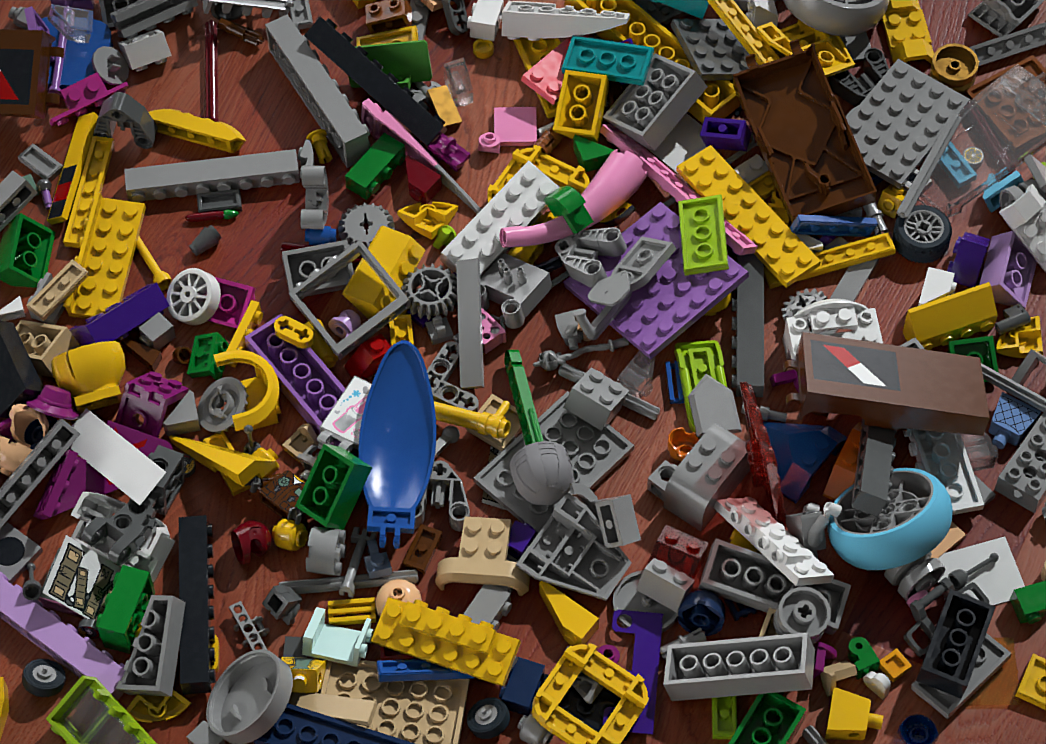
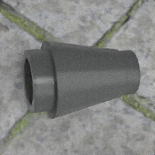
M210 225L207 228H203L192 244L189 245V248L198 256L219 244V240L222 237Z

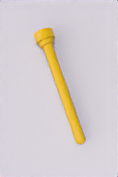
M139 236L136 248L154 275L153 283H157L161 291L169 288L172 279L168 273L161 271Z

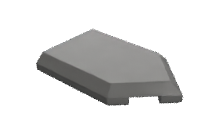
M705 374L688 396L697 437H702L715 423L731 433L741 432L733 391L708 374Z

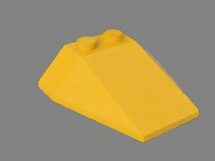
M798 20L797 24L780 30L772 22L756 27L760 36L777 54L783 57L793 54L789 44L790 41L799 39V44L803 51L807 50L812 43H815L817 57L826 78L855 66L840 36L815 30Z

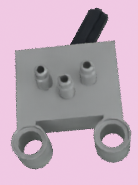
M503 253L480 278L481 308L486 311L490 305L489 300L502 305L501 310L505 325L511 329L521 327L527 315L553 288L549 272L563 266L560 257L556 256L533 266Z

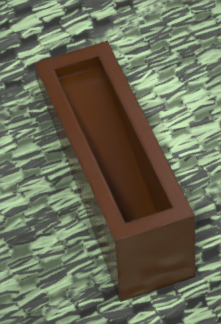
M127 338L121 340L125 350L152 372H155L162 360L161 351Z

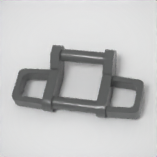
M947 577L939 581V585L919 601L915 600L910 604V609L916 623L904 635V640L918 657L926 653L928 646L925 649H921L913 640L912 633L920 626L931 640L935 626L927 617L924 608L942 594L946 600L950 589L956 591L953 583ZM974 582L957 591L964 593L967 590H971L980 601L989 604V599Z

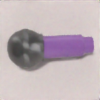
M41 179L37 183V188L42 194L46 210H50L52 205L50 195L52 184L48 179Z

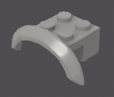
M570 483L571 495L587 505L600 522L606 548L624 546L641 540L631 494L598 500L593 491L584 484Z

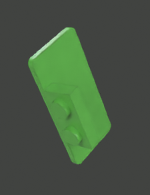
M425 40L361 46L369 53L366 57L370 61L376 59L384 67L382 71L386 75L391 73L399 80L397 85L402 89L406 86L410 90L412 82L430 81L432 79L428 44ZM348 76L349 83L352 88L361 87L350 76Z

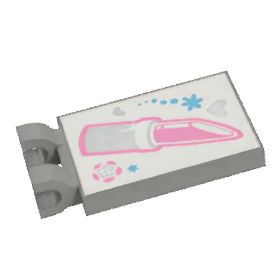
M357 376L353 377L320 425L321 433L317 437V441L320 442L318 444L319 449L322 448L323 444L330 445L332 440L336 439L341 442L338 446L350 453L353 448L359 450L361 421L371 383Z

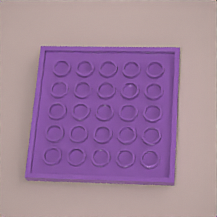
M661 202L622 233L627 245V250L624 254L618 257L597 256L598 261L602 263L607 277H609L614 268L641 237L672 242L676 247V250L657 271L656 275L646 285L632 291L628 303L609 324L650 360L749 277L748 271L729 256V269L685 276L679 216ZM568 277L563 282L566 289L597 315L605 308V305L592 303L588 299V293L592 288L571 277Z

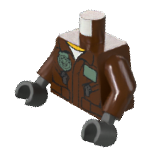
M305 469L299 476H296L290 470H286L282 474L263 477L262 479L255 476L245 484V486H251V493H255L258 489L261 503L282 519L295 520V524L299 525L301 520L309 517V515L295 507L310 474L309 470Z

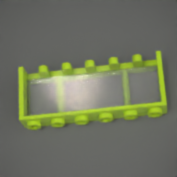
M82 675L46 718L52 725L50 727L51 730L58 736H62L66 741L65 744H157L96 677Z

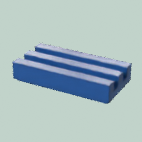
M666 361L665 369L670 404L685 403L677 361H674V363ZM671 369H675L678 398H674Z

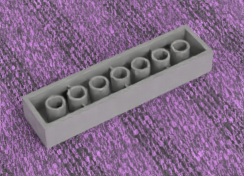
M287 14L265 24L270 53L320 128L326 130V137L346 167L355 165L371 148L368 140L370 135L366 124H361L357 111L351 109L347 96L339 91L337 81L330 78L329 71L325 64L322 65L320 63L316 50H311L309 41L304 35H301L297 22L295 20L292 21Z

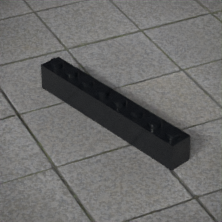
M320 16L305 33L304 36L427 146L433 143L441 133L445 134L448 130L443 126L446 122L440 116L435 114L433 117L428 112L430 108L422 100L416 102L412 98L415 95L406 86L403 89L398 86L399 80L391 73L386 75L382 71L384 67L376 59L370 61L366 57L369 53L360 45L357 48L352 45L353 39L345 32L340 34L336 30L338 26L331 19L328 18L325 21Z
M207 515L179 517V599L186 602L180 637V685L183 695L211 693L212 683H216L215 669H211V662L216 661L215 648H211V641H215L214 626L211 627V620H215L214 605L210 606V599H214V585H210V579L214 578L213 564H210V558H214L213 544H209V538H213V525L208 524Z

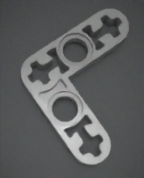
M454 341L447 342L427 369L430 384L433 378L435 379L433 382L434 388L431 387L433 400L478 412L479 402L475 395L447 382L460 362L459 343ZM455 350L456 354L452 353L448 361V352ZM437 366H445L447 371L440 374L435 371V368ZM446 392H453L455 397L452 400H446L443 398V395ZM473 403V407L465 408V404Z

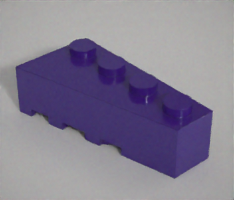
M157 283L148 284L123 298V303L118 302L107 307L105 314L99 313L86 319V325L70 328L69 331L79 343V347L98 342L114 341L115 339L120 341L129 336L128 331L133 328L138 330L146 320L158 312L163 315V310L170 305Z

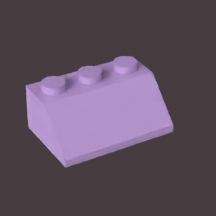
M1014 231L992 236L979 285L987 282L990 283L995 303L1011 307L1015 304H1021L1025 309L1037 261Z

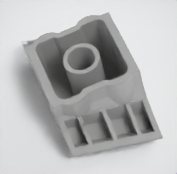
M983 0L968 16L993 34L1002 37L1014 30L1044 0Z

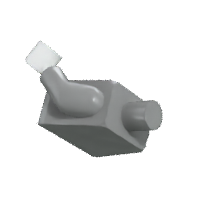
M811 502L804 506L802 513L785 516L788 532L796 537L806 549L810 550L817 559V550L826 549L824 529L830 522V515L838 517L842 510L840 505L833 502H827L824 505V514L822 511H819L820 505Z

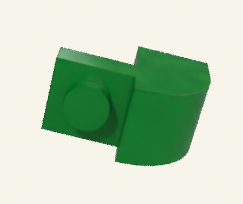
M570 186L559 187L544 198L554 217L563 216L573 234L579 233L594 222L583 205L586 201L578 191Z

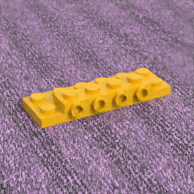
M390 597L387 598L371 639L373 644L503 687L505 686L521 644L519 639L497 633L493 629L494 625L488 622L480 621V624L471 622L472 618L469 616L458 614V617L449 615V610L442 607H437L436 610L427 608L428 604L420 600H415L414 603L408 601L405 603Z

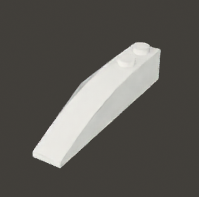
M508 1L502 11V36H507L508 39L512 40L526 37L528 40L538 41L540 38H566L587 35L626 24L630 14L603 10L601 14H598L596 10L591 8L576 11L574 6L566 5L565 8H556V4Z

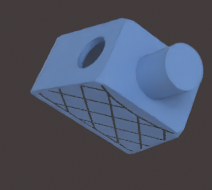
M1002 392L988 431L995 436L992 444L999 449H1003L1007 442L1018 446L1038 421L1041 411Z

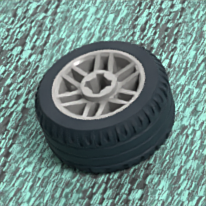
M915 205L908 218L897 217L893 230L894 246L902 257L911 260V262H934L940 259L949 248L952 236L951 223L947 216L939 209L929 205Z

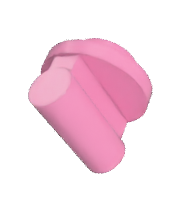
M491 132L481 135L479 137L478 151L500 153L499 136Z

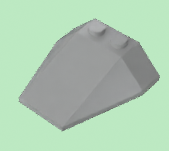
M567 492L515 566L534 579L606 601L632 562L620 547H605L598 519L587 505Z

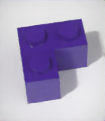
M965 232L963 237H958L953 249V253H956L954 262L950 261L947 269L948 272L955 273L953 282L971 288L975 287L991 239Z

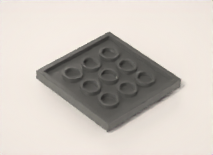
M684 18L672 20L670 26L693 70L698 73L703 81L733 80V74L748 69L745 56L750 54L722 19Z

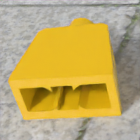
M834 687L825 739L864 740L867 727L881 730L883 715L869 713L870 699Z

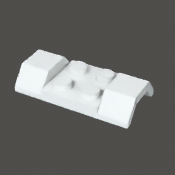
M1031 184L1021 197L1013 204L999 211V213L1046 273V201L1035 186Z

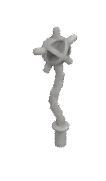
M624 337L616 340L609 339L607 344L584 346L573 353L563 355L561 352L555 354L554 351L549 350L540 353L539 361L533 363V366H541L544 370L551 371L557 369L559 364H565L567 360L576 358L583 353L607 349L614 352L617 348L629 345V342Z

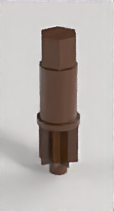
M223 18L218 22L217 28L240 38L242 41L253 45H259V43L262 44L264 42L261 33L249 27L241 26Z

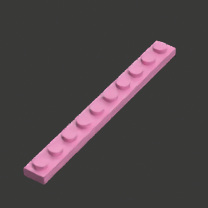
M602 125L599 132L606 137V140L620 149L621 153L624 154L627 150L638 156L644 163L642 165L643 170L648 171L647 176L661 185L664 191L669 192L676 202L702 198L645 147L613 125ZM724 218L726 242L733 252L740 256L755 253L758 246Z

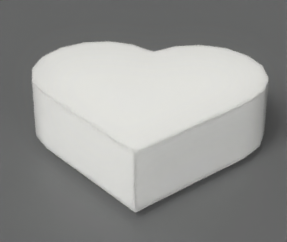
M869 671L863 677L866 686L882 700L889 694L891 682L883 673Z

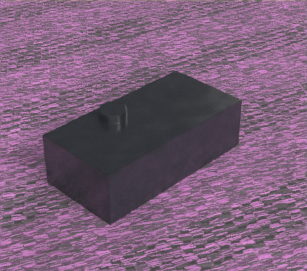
M0 320V417L10 418L9 412L13 405L18 403L26 404L27 401L38 398L44 387L14 323Z
M950 589L916 681L961 699L969 684L996 607Z

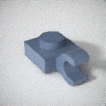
M376 539L366 541L369 556L364 557V564L369 579L391 575L392 567L387 552L379 553Z

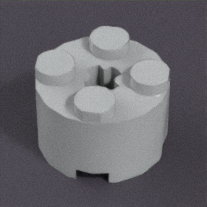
M325 527L311 528L307 545L309 546V558L306 557V572L341 576L342 563L340 559L345 558L347 546L344 544L346 530Z

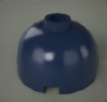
M696 590L690 592L680 605L678 623L689 633L701 628L705 632V636L717 634L722 630L726 616L723 601L719 596L710 591Z

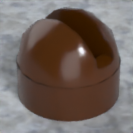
M186 346L177 347L172 353V358L177 364H187L190 362L192 352Z

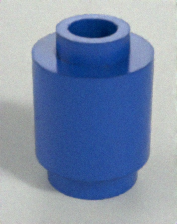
M325 226L324 229H306L305 242H309V245L313 246L336 242L337 229H333L331 226Z

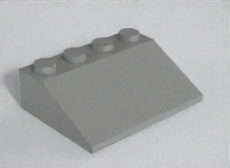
M655 53L644 86L629 84L605 113L603 119L640 145L655 151L708 86L695 70Z

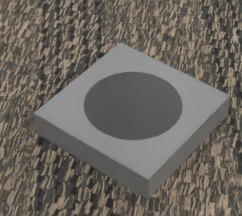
M7 522L0 529V572L12 584L26 570L27 564L33 563L43 550L42 547Z

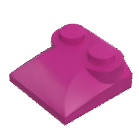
M215 277L220 286L221 297L216 312L207 321L237 329L251 300L255 301L254 293L256 289Z

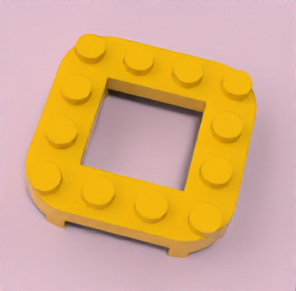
M534 145V148L516 149L512 153V160L494 185H489L487 202L508 183L528 160L555 184L561 187L570 186L580 194L583 193L590 181L582 166L579 165L577 168H574L543 153L542 147ZM551 210L550 212L546 211L533 225L542 224L557 217H554Z
M591 643L588 645L570 646L565 650L563 656L540 689H538L533 699L531 713L543 728L567 744H621L649 700L648 691L641 675L637 674L635 677L596 651L597 646ZM581 672L621 698L599 732L558 706Z

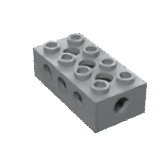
M1043 412L1001 472L994 489L1033 513L1036 512L1046 497V412Z

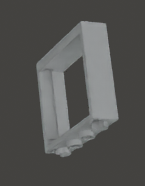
M361 240L356 243L354 242L352 245L348 244L343 253L339 256L334 255L326 262L327 265L322 269H315L310 273L306 281L295 284L296 287L289 293L293 303L339 360L411 306L407 296ZM361 255L396 299L336 344L303 303L302 299Z

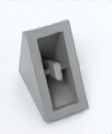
M191 390L188 391L164 421L163 426L167 436L201 430L195 397Z

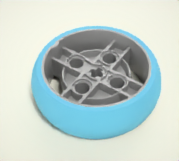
M915 468L894 469L889 480L892 482L888 496L891 497L887 509H882L878 517L852 508L854 484L847 488L834 502L842 507L840 515L838 517L830 515V522L828 523L829 539L837 554L847 563L860 569L886 570L909 564L932 551L947 535L952 522L953 512L950 495L936 477L924 470Z

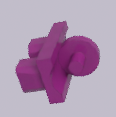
M441 133L433 143L428 145V150L436 158L443 160L450 165L451 169L457 172L471 157L470 153L458 145L455 138L447 137Z

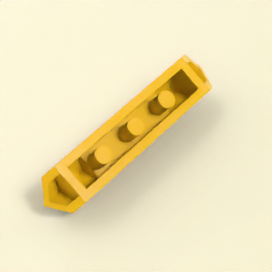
M157 109L148 112L158 126V133L230 153L240 150L246 141L239 131L223 122H215L209 118H200L190 113H182L176 109Z

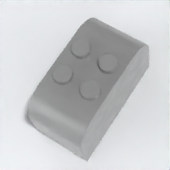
M713 424L673 472L665 488L663 507L699 531H702L717 513L713 508L716 501L729 498L754 466L756 448L720 425Z

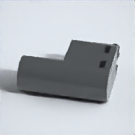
M1015 304L1003 310L1005 319L995 323V328L998 334L1002 335L1030 323L1031 318L1021 304Z

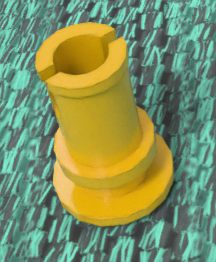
M324 129L312 131L306 137L307 140H310L312 148H315L321 164H325L324 159L326 163L332 160V155L327 146V132Z

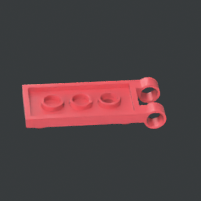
M590 34L581 35L580 37L588 38ZM572 37L565 39L523 74L521 79L522 82L552 105L559 101L564 78L561 68Z

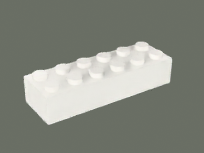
M528 160L441 252L440 260L456 273V261L478 258L480 261L481 278L499 257L511 248H503L501 246L499 238L501 228L532 226L549 208L544 198L557 190L559 186Z

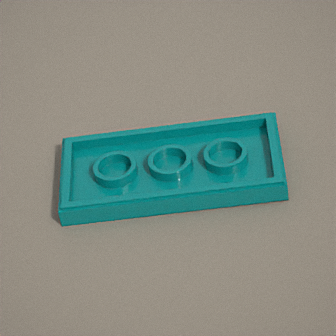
M572 36L561 70L563 74L565 70L607 75L609 81L644 86L654 55V47Z

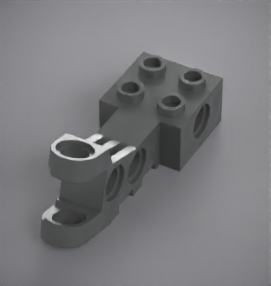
M158 445L154 453L151 452L148 458L161 467L166 474L141 505L130 498L129 502L110 518L96 517L84 529L81 537L82 541L92 547L103 537L109 536L116 542L111 547L108 558L119 566L124 564L144 544L146 537L143 535L147 528L153 529L156 524V520L153 519L156 513L165 516L185 482L184 454Z

